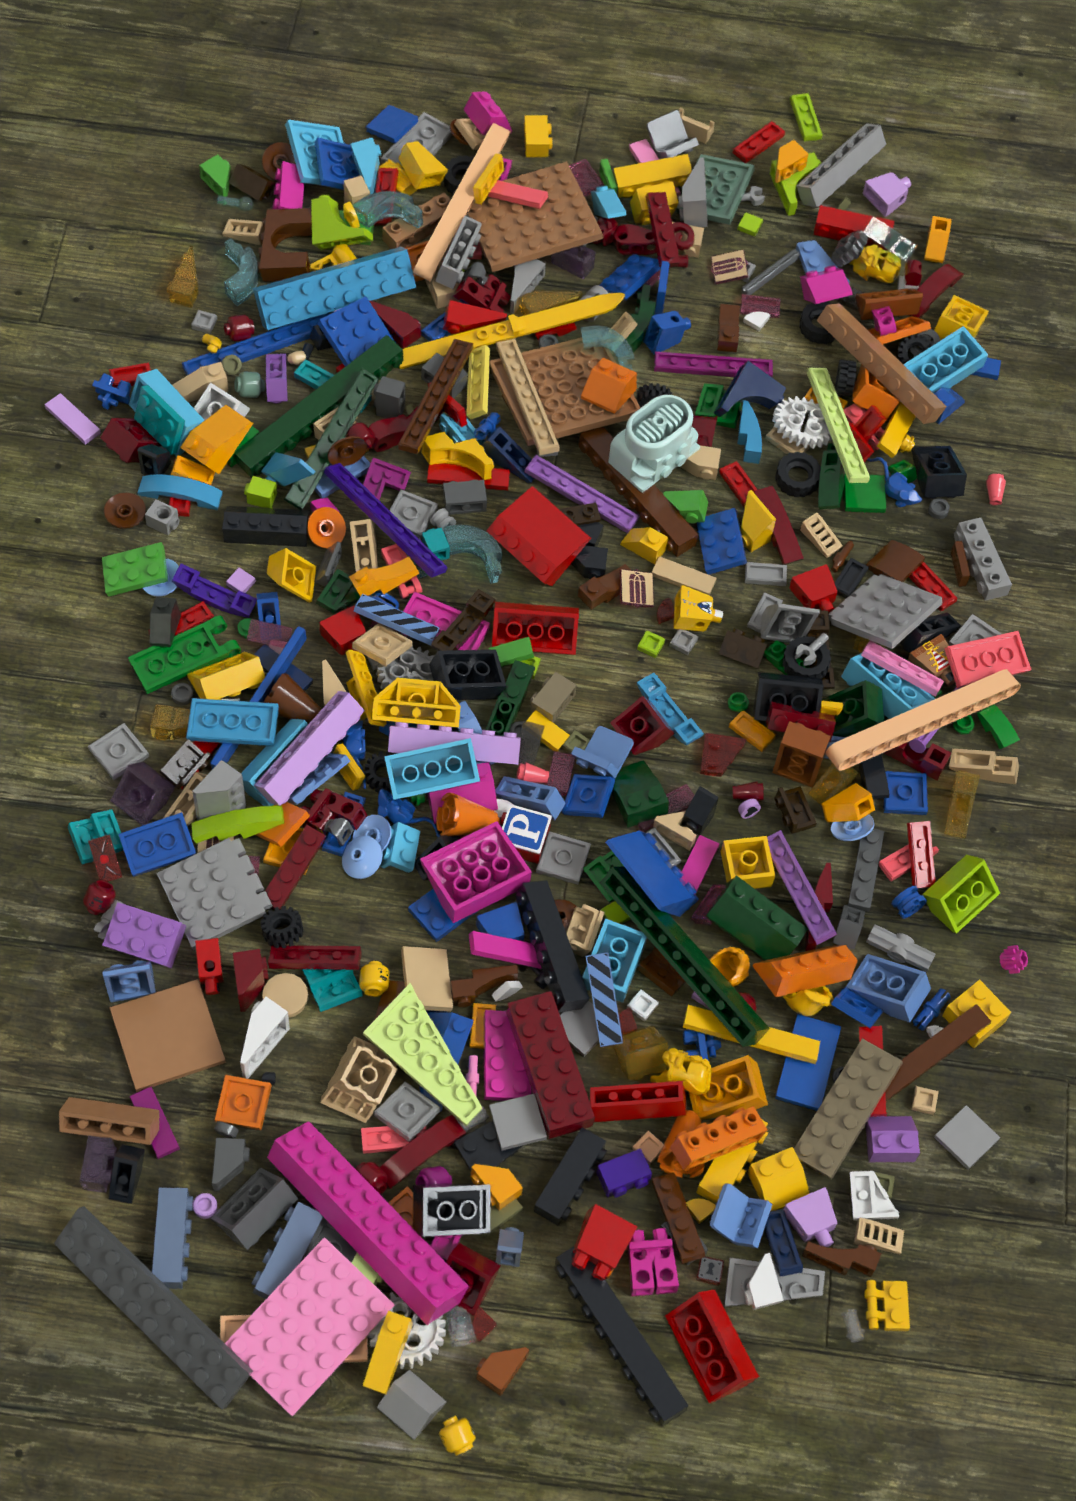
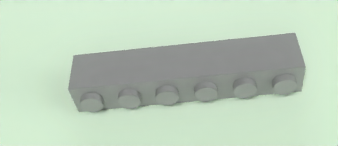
M866 123L797 185L802 205L820 206L825 199L831 196L835 190L843 185L852 175L856 174L863 165L867 164L874 155L878 154L886 146L881 125Z

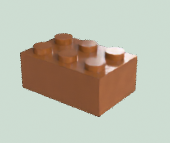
M789 721L772 773L813 788L831 736L819 730L809 729L803 724Z

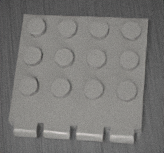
M882 574L879 576L872 575L864 582V585H861L851 596H848L838 607L832 610L828 617L833 626L893 649L942 605V597Z
M228 838L157 873L179 922L186 925L185 934L193 950L196 949L195 941L220 938L262 917L264 914H267L265 910L272 907L267 893L262 892L264 887L257 873H254L255 869L248 855H244L246 850L240 839L231 841Z

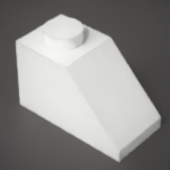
M770 1253L762 1257L746 1286L747 1291H744L747 1305H752L753 1310L775 1305L783 1301Z

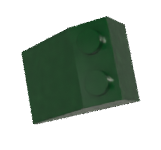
M867 680L822 699V701L843 703L841 713L834 716L836 724L833 736H851L884 722L882 689Z
M642 760L621 767L616 778H614L615 784L611 793L627 828L653 820L657 816L667 815L669 801L660 782L646 762Z

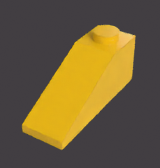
M388 1310L373 1351L363 1387L385 1395L387 1394L413 1326L410 1318Z

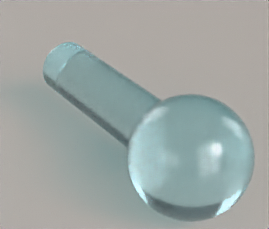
M217 196V203L236 206L242 211H249L253 208V201L247 196L240 199Z

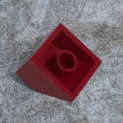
M111 418L100 437L106 443V446L115 451L119 458L126 463L139 462L137 451L139 447L149 444L158 447L162 446L134 418Z
M644 696L640 697L610 722L617 733L634 741V745L630 750L634 755L659 747L675 734L653 703Z
M260 949L233 952L241 1012H245L263 991L265 986L264 979H269L266 956L261 957Z
M458 1243L449 1254L446 1263L469 1286L457 1307L475 1316L489 1292L501 1265Z

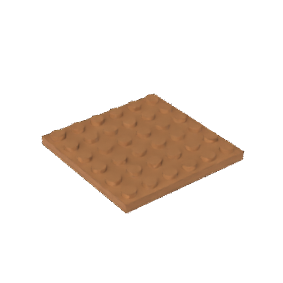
M567 162L503 180V182L548 192V198L540 209L487 196L482 204H475L474 201L467 214V217L482 223L479 234L482 235L479 244L492 272L603 239L602 231Z
M601 333L521 353L556 439L626 421L641 408L633 394L615 414L581 399V394L592 368L602 358L616 363ZM501 358L490 360L489 368L527 445H534V440Z

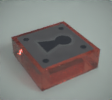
M706 1256L701 1258L696 1281L719 1286L724 1261Z

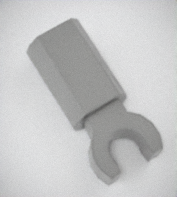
M114 900L111 907L102 915L101 922L95 925L94 931L99 933L98 938L105 939L117 902H122Z

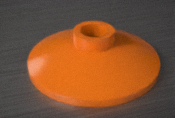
M322 507L316 509L309 516L307 533L315 545L327 549L336 542H342L346 533V524L344 518L337 510L330 507ZM322 525L326 527L325 532H323L321 529Z

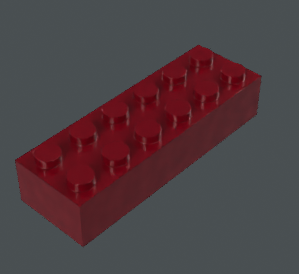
M552 991L508 1003L506 1014L532 1092L535 1094L548 1139L579 1131L582 1127L585 1129L593 1127L595 1116Z

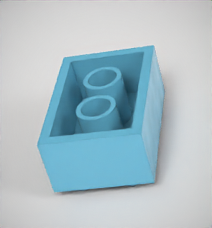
M605 919L591 955L609 953L616 1000L623 1003L644 950L647 937L639 930ZM586 967L582 978L586 989L591 991L588 968Z

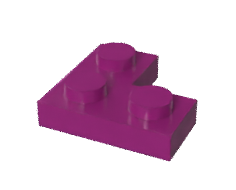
M373 457L363 485L380 500L384 486L398 491H405L411 472Z

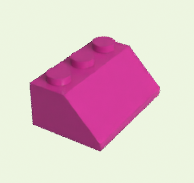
M489 762L477 764L480 782L426 793L434 824H436L438 807H442L444 801H441L446 793L450 792L493 811L498 810L494 779Z

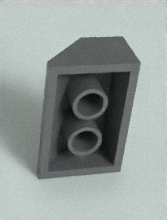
M260 1168L210 1219L236 1244L248 1250L258 1242L259 1238L268 1229L275 1225L276 1221L289 1210L290 1206H293V1203L298 1198L282 1178Z

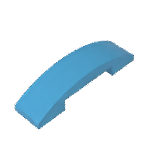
M147 475L142 477L137 494L158 499L159 495L195 501L198 507L218 510L223 491L206 483L185 477Z
M655 673L637 682L641 694L653 703L675 734L673 736L684 745H688L704 735L693 719H687L666 693V686Z

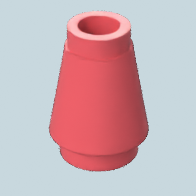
M991 474L986 480L991 505L1002 504L1006 484L1002 474Z
M527 762L525 764L519 763L516 779L547 784L549 771Z

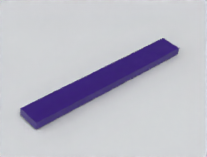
M341 463L325 468L323 473L431 578L446 572L448 567Z

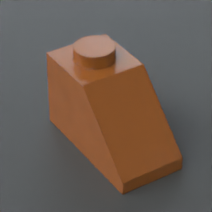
M523 1347L491 1353L488 1359L483 1357L476 1367L478 1371L477 1380L501 1396L527 1359L529 1349Z

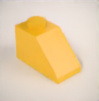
M651 527L632 528L620 545L655 565L658 557H661L666 551L668 537Z

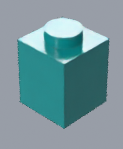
M442 527L429 529L422 533V543L441 561L450 558V546Z

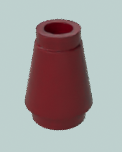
M755 781L733 786V799L745 801L748 799L764 800L763 783Z

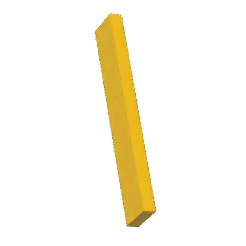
M692 1005L687 1006L683 1028L739 1043L712 1011ZM769 1027L770 1029L757 1044L750 1045L754 1048L815 1064L818 1058L820 1041Z

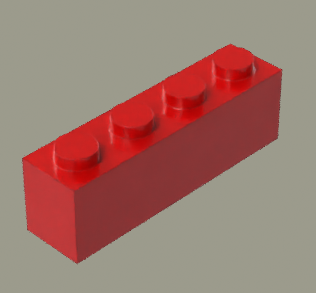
M820 205L813 235L840 240L852 232L855 233L857 230H862L868 238L867 244L864 246L878 245L877 248L880 247L888 251L895 221Z
M683 1081L590 1088V1105L595 1116L594 1122L686 1116V1094Z

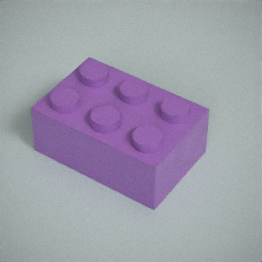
M117 902L103 946L172 969L186 925Z

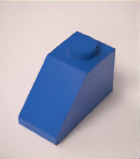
M940 388L934 395L947 407L936 422L940 424L963 405L966 400L951 388Z
M278 593L256 594L261 641L282 639Z

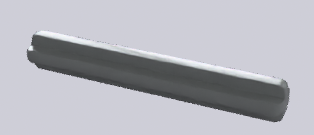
M796 249L789 251L742 287L741 293L745 297L753 294L798 260L800 253Z

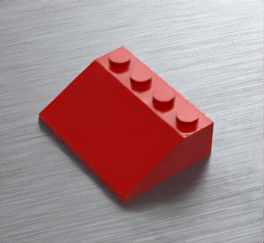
M534 486L529 488L506 508L487 529V532L539 580L550 586L556 583L591 539L589 535Z

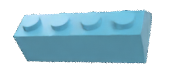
M963 326L903 365L934 394L942 387L951 388L982 368L988 354Z
M157 369L138 374L129 406L136 412L141 387L149 385L185 420L178 452L174 453L176 457L177 455L180 456L184 452L180 447L191 430L205 420Z
M861 654L850 659L841 676L849 686L867 680L882 689L883 713L889 719L935 699L928 692L862 657Z
M290 719L276 734L274 746H266L241 773L244 790L263 806H273L274 804L269 803L254 785L306 728L308 723L305 720Z
M471 738L384 756L393 800L480 782Z

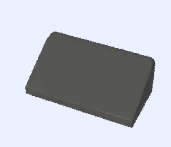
M336 542L326 550L315 577V584L326 586L334 575L342 554L341 542Z

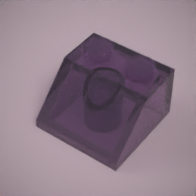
M142 761L128 765L110 801L143 826L166 805L175 785Z

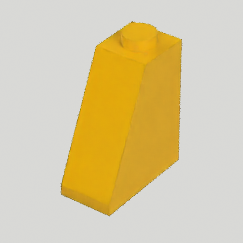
M418 141L406 143L401 149L398 159L416 189L438 186L442 183L448 169Z

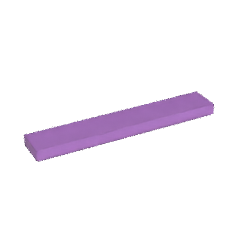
M535 455L525 468V473L579 505L596 502L600 517L627 534L639 519V515L538 455Z
M780 830L768 836L772 861L816 944L818 945L837 935L782 831Z

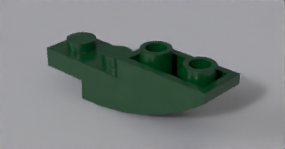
M643 284L642 292L638 291L637 303L640 304V307L635 308V314H630L638 325L622 343L621 348L625 349L624 357H629L643 343L651 317L655 314L656 302L649 301L651 285Z
M828 443L827 451H823L819 480V510L837 509L840 507L845 483L844 468L834 443Z
M517 660L514 661L506 681V687L501 696L499 695L486 730L495 731V735L504 736V732H510V728L514 724L528 692V686L535 671L534 666Z

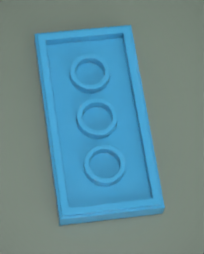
M192 698L186 738L190 741L274 746L279 705L277 703Z

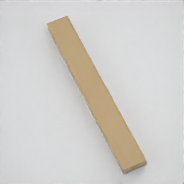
M510 339L496 342L497 351L539 455L559 452V444L516 340Z

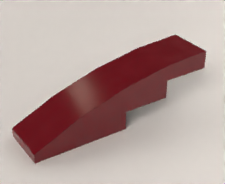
M769 486L753 491L776 519L771 540L774 548L777 547L782 565L802 560L803 555L796 535L774 487Z
M826 863L814 891L825 912H830L833 904L831 863ZM809 929L805 935V951L814 950L817 946Z

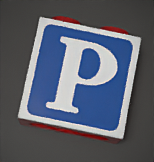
M510 804L508 811L503 812L500 824L503 825L502 829L523 860L538 864L551 827L552 815Z

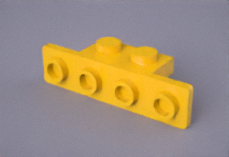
M353 650L346 651L353 678L346 682L349 693L364 709L360 719L365 720L367 718L370 724L385 726L387 724L386 721L372 720L373 701L377 692L364 654Z

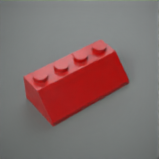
M495 602L492 647L529 637L533 652L576 655L579 608Z
M715 1289L698 1292L665 1315L709 1403H713L738 1391L759 1378Z

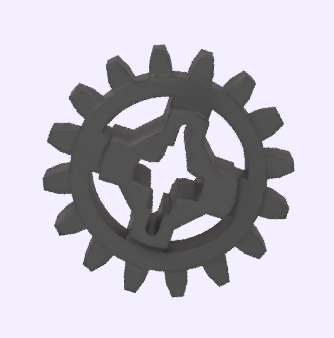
M857 230L855 233L852 232L848 236L841 238L834 249L835 251L832 253L831 261L837 267H842L843 264H849L852 260L857 259L861 255L860 253L864 249V245L867 244L868 238L862 230Z

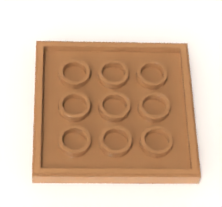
M198 979L110 1007L136 1092L226 1063Z

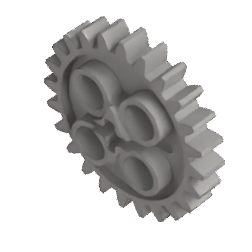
M412 646L387 666L378 663L376 675L378 676L377 682L381 683L380 688H386L397 677L433 681L429 664L435 655L428 656L429 650L423 653L421 652V647L414 650Z

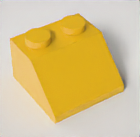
M793 1147L750 1164L747 1174L761 1200H768L773 1204L770 1211L783 1209L785 1204L810 1194L803 1166Z

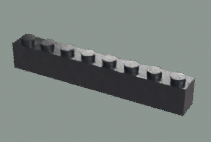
M573 1246L556 1257L554 1269L559 1278H564L568 1283L567 1289L573 1299L578 1298L582 1304L581 1311L588 1320L591 1318L595 1324L594 1330L601 1340L604 1339L608 1344L607 1350L613 1360L618 1359L622 1365L621 1372L626 1380H631L635 1385L636 1389L634 1391L641 1402L645 1401L649 1406L648 1412L655 1423L659 1422L663 1427L686 1412L689 1405L606 1280L600 1281L591 1275L596 1265L588 1261L584 1270L571 1265L575 1254L572 1252Z

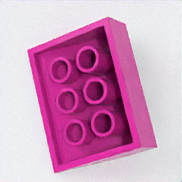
M498 821L420 859L443 909L453 923L517 892L523 883L530 882L532 874Z

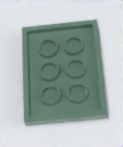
M701 154L699 159L704 157L707 220L730 225L754 173V165ZM679 204L676 208L677 214H680V209H683V207H679Z

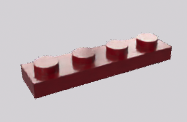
M648 192L645 197L659 266L661 267L662 261H669V266H678L680 259L666 192Z
M308 825L305 826L265 890L272 903L271 908L278 907L279 910L282 909V906L285 905L325 841L326 835Z
M272 945L268 965L269 969L359 970L362 951L361 946L286 945V948H282V945H279V948H275Z

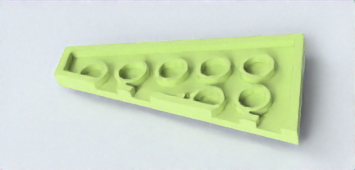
M409 983L363 1032V1035L467 1127L482 1110V1106L462 1075L458 1064L454 1061L436 1026L428 1016L421 1000L417 997L414 988Z

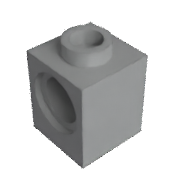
M155 499L145 514L147 526L166 535L175 530L180 521L176 508Z

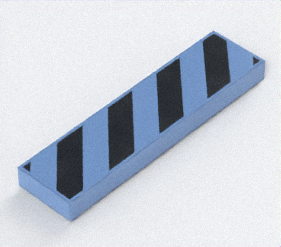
M365 594L361 595L354 608V612L430 646L439 631V627Z
M609 953L586 956L600 1047L623 1044Z

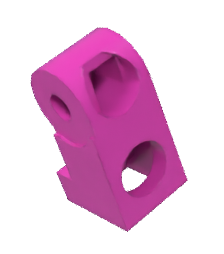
M889 306L872 310L876 331H879L880 336L897 332L893 313Z

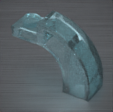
M396 191L377 192L365 196L353 205L359 223L367 228L387 217L401 218L416 228H420L423 225L422 210L418 206H414L413 197L405 193Z
M874 216L864 230L865 235L905 262H908L918 247L917 244Z
M230 238L225 241L226 255L240 269L234 276L224 281L225 294L238 306L246 301L254 293L253 288L257 287L258 265L255 253L249 246L243 250L239 243L236 244Z
M604 326L581 328L584 349L595 347L607 348L616 355L619 365L633 371L632 364H628L627 361H633L635 357L629 343L621 334Z
M453 525L444 527V534L450 546V555L471 553L478 556L485 564L490 584L498 582L499 574L502 573V550L497 541L486 531L474 526Z

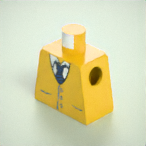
M681 585L675 596L674 629L704 632L711 621L716 623L722 621L723 611L713 609V598L710 595Z

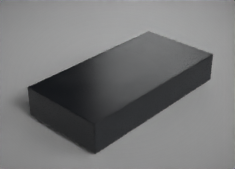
M850 558L835 581L837 594L844 598L851 596L869 567Z

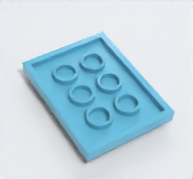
M287 120L285 126L300 181L302 183L321 185L314 142L318 137L344 143L340 128Z

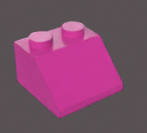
M484 91L472 92L464 111L481 134L487 135L493 123L509 130L511 134L512 129L506 116L493 101L490 94Z
M836 266L825 267L824 271L817 272V270L808 271L805 276L800 277L804 300L814 304L853 295L843 270L836 268Z

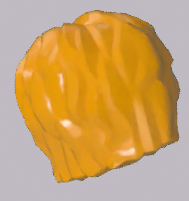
M728 947L720 949L709 959L733 987L745 981L749 976V957L740 948Z

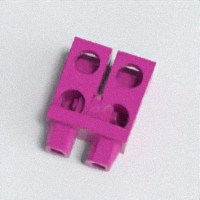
M665 1228L653 1230V1240L645 1241L644 1231L636 1230L629 1242L627 1251L631 1297L653 1295L654 1288L655 1295L677 1293L679 1282L672 1239H668Z

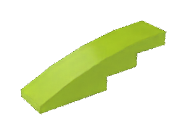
M278 805L260 806L213 815L191 823L192 838L196 844L215 836L220 841L241 834L246 839L284 824L283 808Z

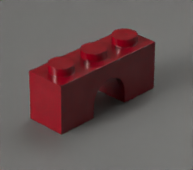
M771 702L766 720L768 729L780 732L786 731L789 721L803 724L809 729L819 730L831 736L829 742H831L836 724L834 715L813 711L812 714L802 713L794 710L792 706Z
M906 742L884 752V754L921 773H926L927 776L938 781L948 763L951 752L932 743L923 753H917L911 749L909 742Z

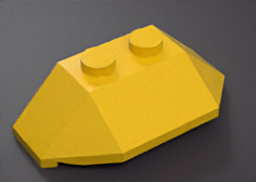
M397 677L374 697L372 720L459 727L461 706L440 681Z

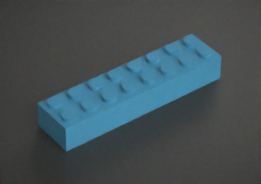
M398 247L253 288L262 326L270 330L333 312L365 296L371 301L416 288L408 250Z

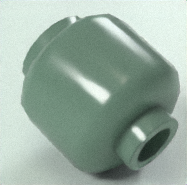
M241 372L239 376L235 377V392H238L242 398H258L261 391L264 392L265 380L261 379V375L258 372Z

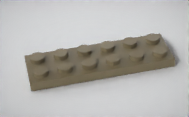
M862 1038L795 1146L794 1151L799 1161L832 1180L903 1064L902 1060Z

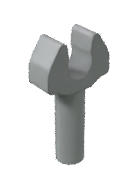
M751 186L750 191L744 193L741 201L749 200L754 206L762 204L765 196L755 195H762L763 188Z
M822 633L809 646L800 644L797 647L795 659H798L802 654H806L807 657L803 665L813 664L817 657L815 651L829 637Z

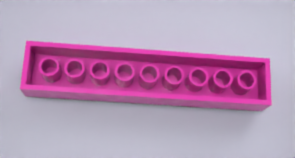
M309 1121L274 1141L267 1158L426 1325H429L460 1304L469 1286Z

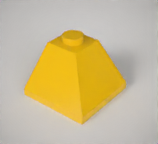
M752 490L748 492L741 523L743 544L750 552L771 542L776 521L775 517Z
M287 548L270 555L267 575L279 586L309 603L312 602L316 565Z

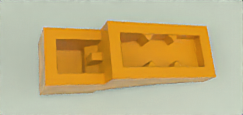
M408 556L401 561L380 568L368 569L366 566L349 576L361 597L362 594L369 596L378 590L385 594L420 573Z

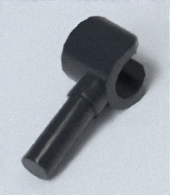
M530 967L537 976L534 983L539 988L544 989L547 984L544 981L543 971L541 972L538 968Z
M265 1072L262 1076V1081L275 1085V1072Z

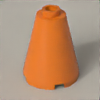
M451 792L446 793L442 797L441 801H444L442 807H438L436 825L437 830L442 831L441 836L470 835L496 821L500 824L497 812Z
M686 1110V1116H677L659 1153L658 1162H660V1168L667 1174L674 1172L676 1177L682 1178L683 1174H690V1178L701 1175L704 1171L705 1163L683 1171L670 1148L676 1140L675 1136L684 1130L688 1132L693 1131L695 1127L701 1124V1118L694 1111Z

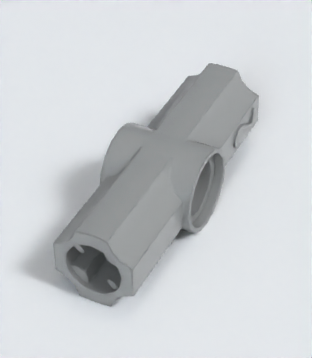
M876 924L866 943L887 952L888 957L898 963L907 962L925 972L928 971L936 955L915 944L914 940L908 935L902 933L894 934Z

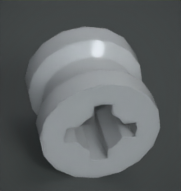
M442 508L433 514L430 523L438 528L442 527L444 534L453 529L456 520L453 517H449V512Z

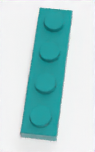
M306 359L294 372V378L314 389L319 388L334 376ZM370 395L369 398L367 399V401H366V403L364 404L362 410L360 411V414H361L362 411L367 407V405L371 402V400H372V395Z

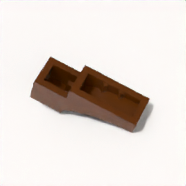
M720 304L717 336L718 351L737 352L740 310L738 305Z
M624 564L599 578L593 577L579 587L578 597L590 610L602 602L608 603L622 593L621 570H632ZM631 574L629 579L634 580L636 575ZM633 580L629 581V588L634 585Z
M517 965L472 970V978L452 980L453 1006L468 1007L475 1003V999L484 992L500 986L506 981H518Z
M809 1241L802 1254V1257L846 1276L851 1268L869 1277L873 1275L881 1253L877 1252L876 1248L867 1244H859L854 1249H835Z

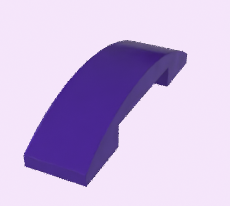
M182 563L180 564L172 579V582L177 587L197 600L204 601L209 606L230 614L249 618L257 598L239 590L237 593L232 592L200 577L199 571Z

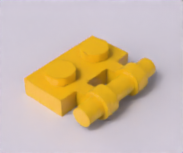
M875 1280L866 1281L867 1289L864 1290L868 1304L866 1320L869 1321V1329L877 1330L878 1321H884V1331H909L907 1281H883L882 1290L876 1289ZM877 1300H883V1312L877 1310Z

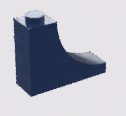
M747 361L738 369L716 407L714 414L721 417L734 404L741 403L744 400L770 409L782 402L785 397L783 393L786 387L750 361Z

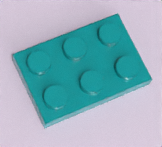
M149 385L142 386L134 419L170 454L177 453L185 420Z

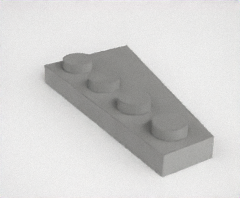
M735 1258L729 1259L724 1307L747 1305L744 1291H747L746 1286L760 1262ZM773 1264L783 1300L823 1295L825 1271L803 1268L802 1273L779 1277L776 1264Z

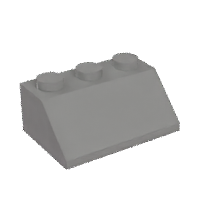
M223 760L192 791L197 821L213 815L245 809L246 807L242 774Z

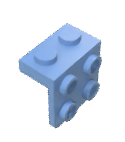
M599 726L586 749L582 750L574 747L571 754L577 760L576 764L586 769L588 767L592 768L594 772L601 776L608 775L616 778L634 745V741L629 737Z
M725 1183L720 1192L710 1226L735 1245L758 1248L773 1204L768 1200L749 1198L731 1184Z

